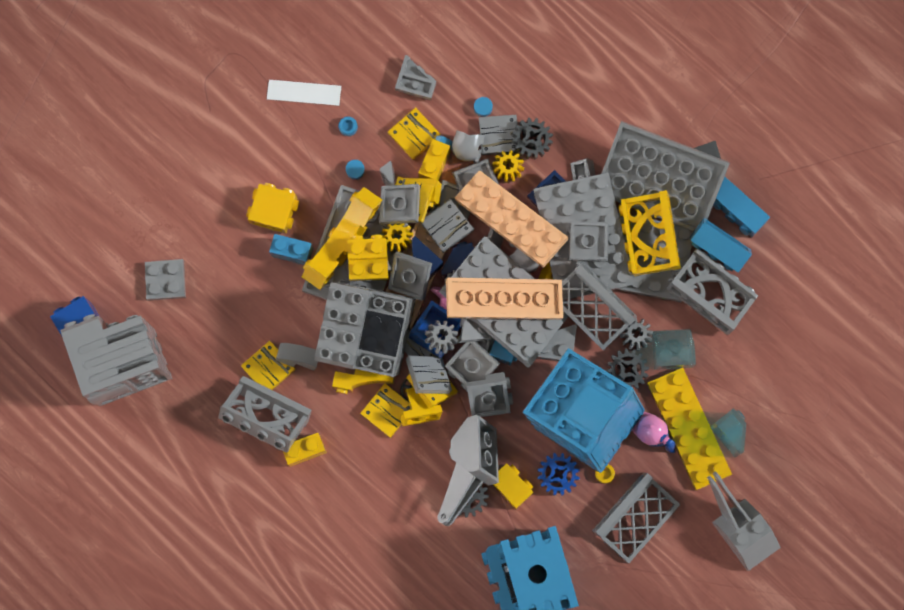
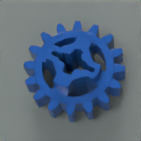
M554 453L552 459L546 456L547 462L541 461L540 464L543 468H538V472L542 473V475L538 476L537 479L543 480L540 486L544 487L546 485V492L548 493L550 490H553L554 496L557 491H560L561 496L564 495V490L570 493V486H577L574 480L580 479V477L576 476L580 469L574 468L577 462L571 463V456L565 459L564 453L560 457H557V454ZM557 461L563 462V463H565V464H567V465H565V466H559V465H557L556 462H557ZM549 466L551 473L550 476L546 478L545 472L546 468ZM555 470L558 472L565 470L562 474V479L559 477L553 478L556 473ZM571 471L572 477L570 482H568L566 479L567 473ZM553 482L559 483L562 487H554L551 484Z

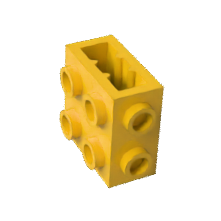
M265 183V185L259 184L252 194V199L254 200L252 207L249 206L246 213L249 223L286 234L287 230L291 229L293 225V211H297L299 206L296 194L288 188H283V190L277 189L275 185Z

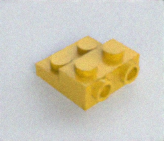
M372 235L371 239H363V236H352L351 240H347L349 281L388 279L386 238H383L382 235Z

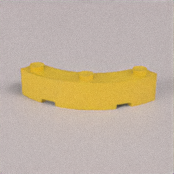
M365 187L359 192L355 191L349 200L351 201L350 206L338 226L333 227L328 235L330 238L312 260L308 259L303 266L304 273L302 278L319 290L333 277L335 268L338 265L341 267L348 258L347 240H351L352 236H363L368 228L365 225L375 216L382 202L381 198Z

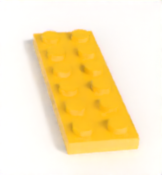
M684 368L648 382L649 390L664 422L667 424L670 436L676 444L675 447L695 490L710 485L707 479L709 475L716 482L712 474L714 472H717L721 479L732 475Z

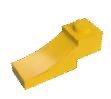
M355 369L354 375L335 371L332 387L336 389V393L347 395L348 392L353 393L354 388L367 384H394L395 377Z

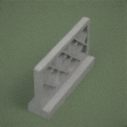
M583 262L562 281V290H568V301L563 300V311L602 350L636 320L637 315ZM575 274L581 279V287H570V279ZM570 290H581V301H570ZM584 290H592L595 293V301H584ZM570 304H581V314H573L570 311ZM584 304H595V314H584ZM598 304H606L609 307V315L598 314ZM584 317H594L595 328H587L584 325ZM598 318H609V328H598ZM612 318H620L625 324L621 328H612ZM598 331H609V339L604 344L598 339Z
M643 472L592 532L629 564L680 504L653 480L651 475ZM651 484L657 489V497L647 498V489ZM668 499L674 505L668 511H661V500ZM647 500H657L658 511L648 512ZM636 501H644V512L634 513ZM648 514H658L659 522L655 526H649ZM631 515L632 527H621L622 517ZM634 515H645V526L635 527ZM632 529V541H622L621 530ZM635 529H645L646 537L643 540L636 541ZM611 530H618L619 542H611L606 538L607 534ZM632 543L633 552L627 557L622 552V544Z

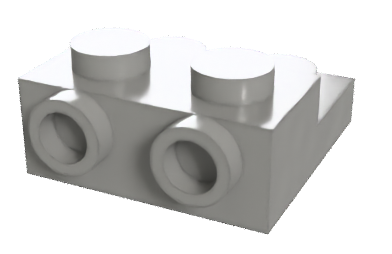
M473 341L466 342L445 367L448 369L447 373L454 379L458 378L462 382L461 386L467 391L466 382L485 380V375L491 374L500 363L481 345Z
M504 372L485 375V380L466 382L472 416L486 417L511 413L510 405L513 404L512 393L507 391V389L511 388L510 379L505 377Z

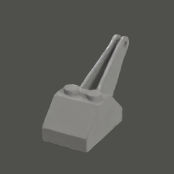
M478 415L467 417L450 440L451 448L449 453L451 459L456 462L437 517L438 521L445 526L452 525L483 482L487 485L499 483L497 429Z
M714 472L712 474L716 482L734 507L729 508L718 485L709 475L707 479L722 514L712 523L744 568L749 571L781 547L762 515L746 499L738 503L719 474Z

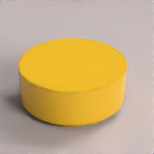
M609 464L601 473L595 470V477L600 483L607 484L614 479L615 471Z

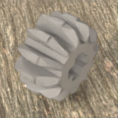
M636 318L633 324L623 331L625 333L620 334V338H626L623 341V345H626L628 342L630 343V350L635 345L636 350L639 351L640 344L643 348H647L646 342L652 341V338L649 336L653 334V331L647 330L651 325L648 323L644 326V319L637 323ZM636 330L639 331V335H641L637 338L633 337L634 332Z
M436 321L435 325L430 324L429 330L425 332L427 336L425 343H431L429 350L435 347L436 354L439 353L440 349L446 354L448 349L453 350V344L458 342V339L455 338L458 332L452 331L454 328L453 324L449 327L446 326L447 321H444L443 325ZM442 334V337L445 336V339L440 340L441 337L438 338V335Z

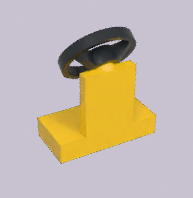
M406 378L401 384L400 391L402 397L410 403L411 410L402 413L400 419L402 427L440 420L443 412L441 405H436L429 409L419 394L415 393L414 387L405 384L408 381ZM404 387L407 388V389H406V392H407L408 399H407V398L405 397V395H404V392H403V388H404Z

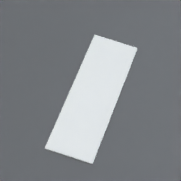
M269 80L267 99L339 106L341 86Z

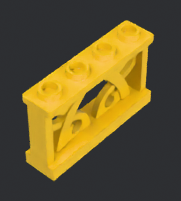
M667 190L621 199L622 205H619L620 216L624 217V223L621 226L623 235L627 236V242H624L626 253H629L630 261H627L629 272H632L636 277L681 269L670 198ZM660 200L661 203L650 209L645 204L646 202ZM634 205H640L644 208L645 213L642 215L639 210H636L637 216L632 217L630 209ZM654 215L655 219L658 216H661L662 221L660 223H655L652 219V216ZM648 220L655 228L665 229V233L658 236L654 241L653 248L647 246L638 238L641 228ZM630 221L636 223L633 229H631ZM660 241L666 242L664 248L659 246V250H657ZM634 243H635L636 246H638V247L640 248V249L637 250L636 252H635V248H634ZM649 255H651L652 260L648 266L641 267L638 264L639 256H644L643 262L648 260ZM656 257L670 260V263L654 266Z

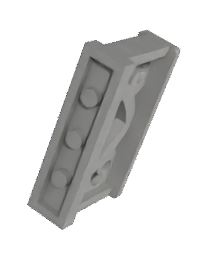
M698 249L691 254L666 288L726 335H729L736 328L758 297L751 287L745 286L737 276L728 273L721 264L714 262L705 252ZM693 263H697L704 268L703 271H700L698 267L696 268L698 276H695L692 272L691 267ZM687 271L691 279L683 283L680 281V278ZM718 282L721 286L724 300L713 299L709 302L705 300V289L702 283ZM699 288L700 294L696 293L694 289ZM735 294L744 299V305L735 306L732 304V302L740 300L735 297ZM714 304H721V305H719L720 310L717 309V308L714 306ZM731 309L740 311L734 320L729 318Z
M242 376L239 384L220 407L218 418L287 453L303 428L308 424L312 410ZM239 395H242V396L245 397V398H244V401H243V400H236V399L239 397ZM234 405L244 406V407H237L236 410L233 409V408H231V407L234 406ZM268 408L272 410L276 421L259 422L254 415L253 409ZM292 422L298 423L295 429L290 425ZM283 427L289 430V436L284 435L285 430Z

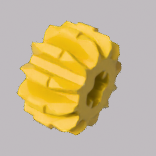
M512 150L509 151V155L502 151V157L496 155V161L492 163V166L495 167L493 169L494 174H498L497 179L500 180L504 177L505 183H507L508 178L515 182V177L521 178L520 172L524 171V167L521 166L524 164V160L519 159L520 155L518 153L512 156ZM507 164H511L509 170L506 169Z
M400 223V225L394 224L393 226L386 224L388 229H382V233L385 234L382 236L387 239V247L390 246V252H393L395 248H397V252H401L400 247L407 250L406 244H412L410 238L414 236L413 232H409L411 229L410 225L404 227L405 223ZM395 233L400 235L401 238L399 240L394 238Z

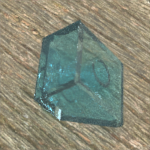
M691 329L653 331L654 370L693 368L696 365L695 345Z
M733 408L714 423L711 429L731 454L737 457L744 452L746 422L744 421V415L739 410L736 411Z

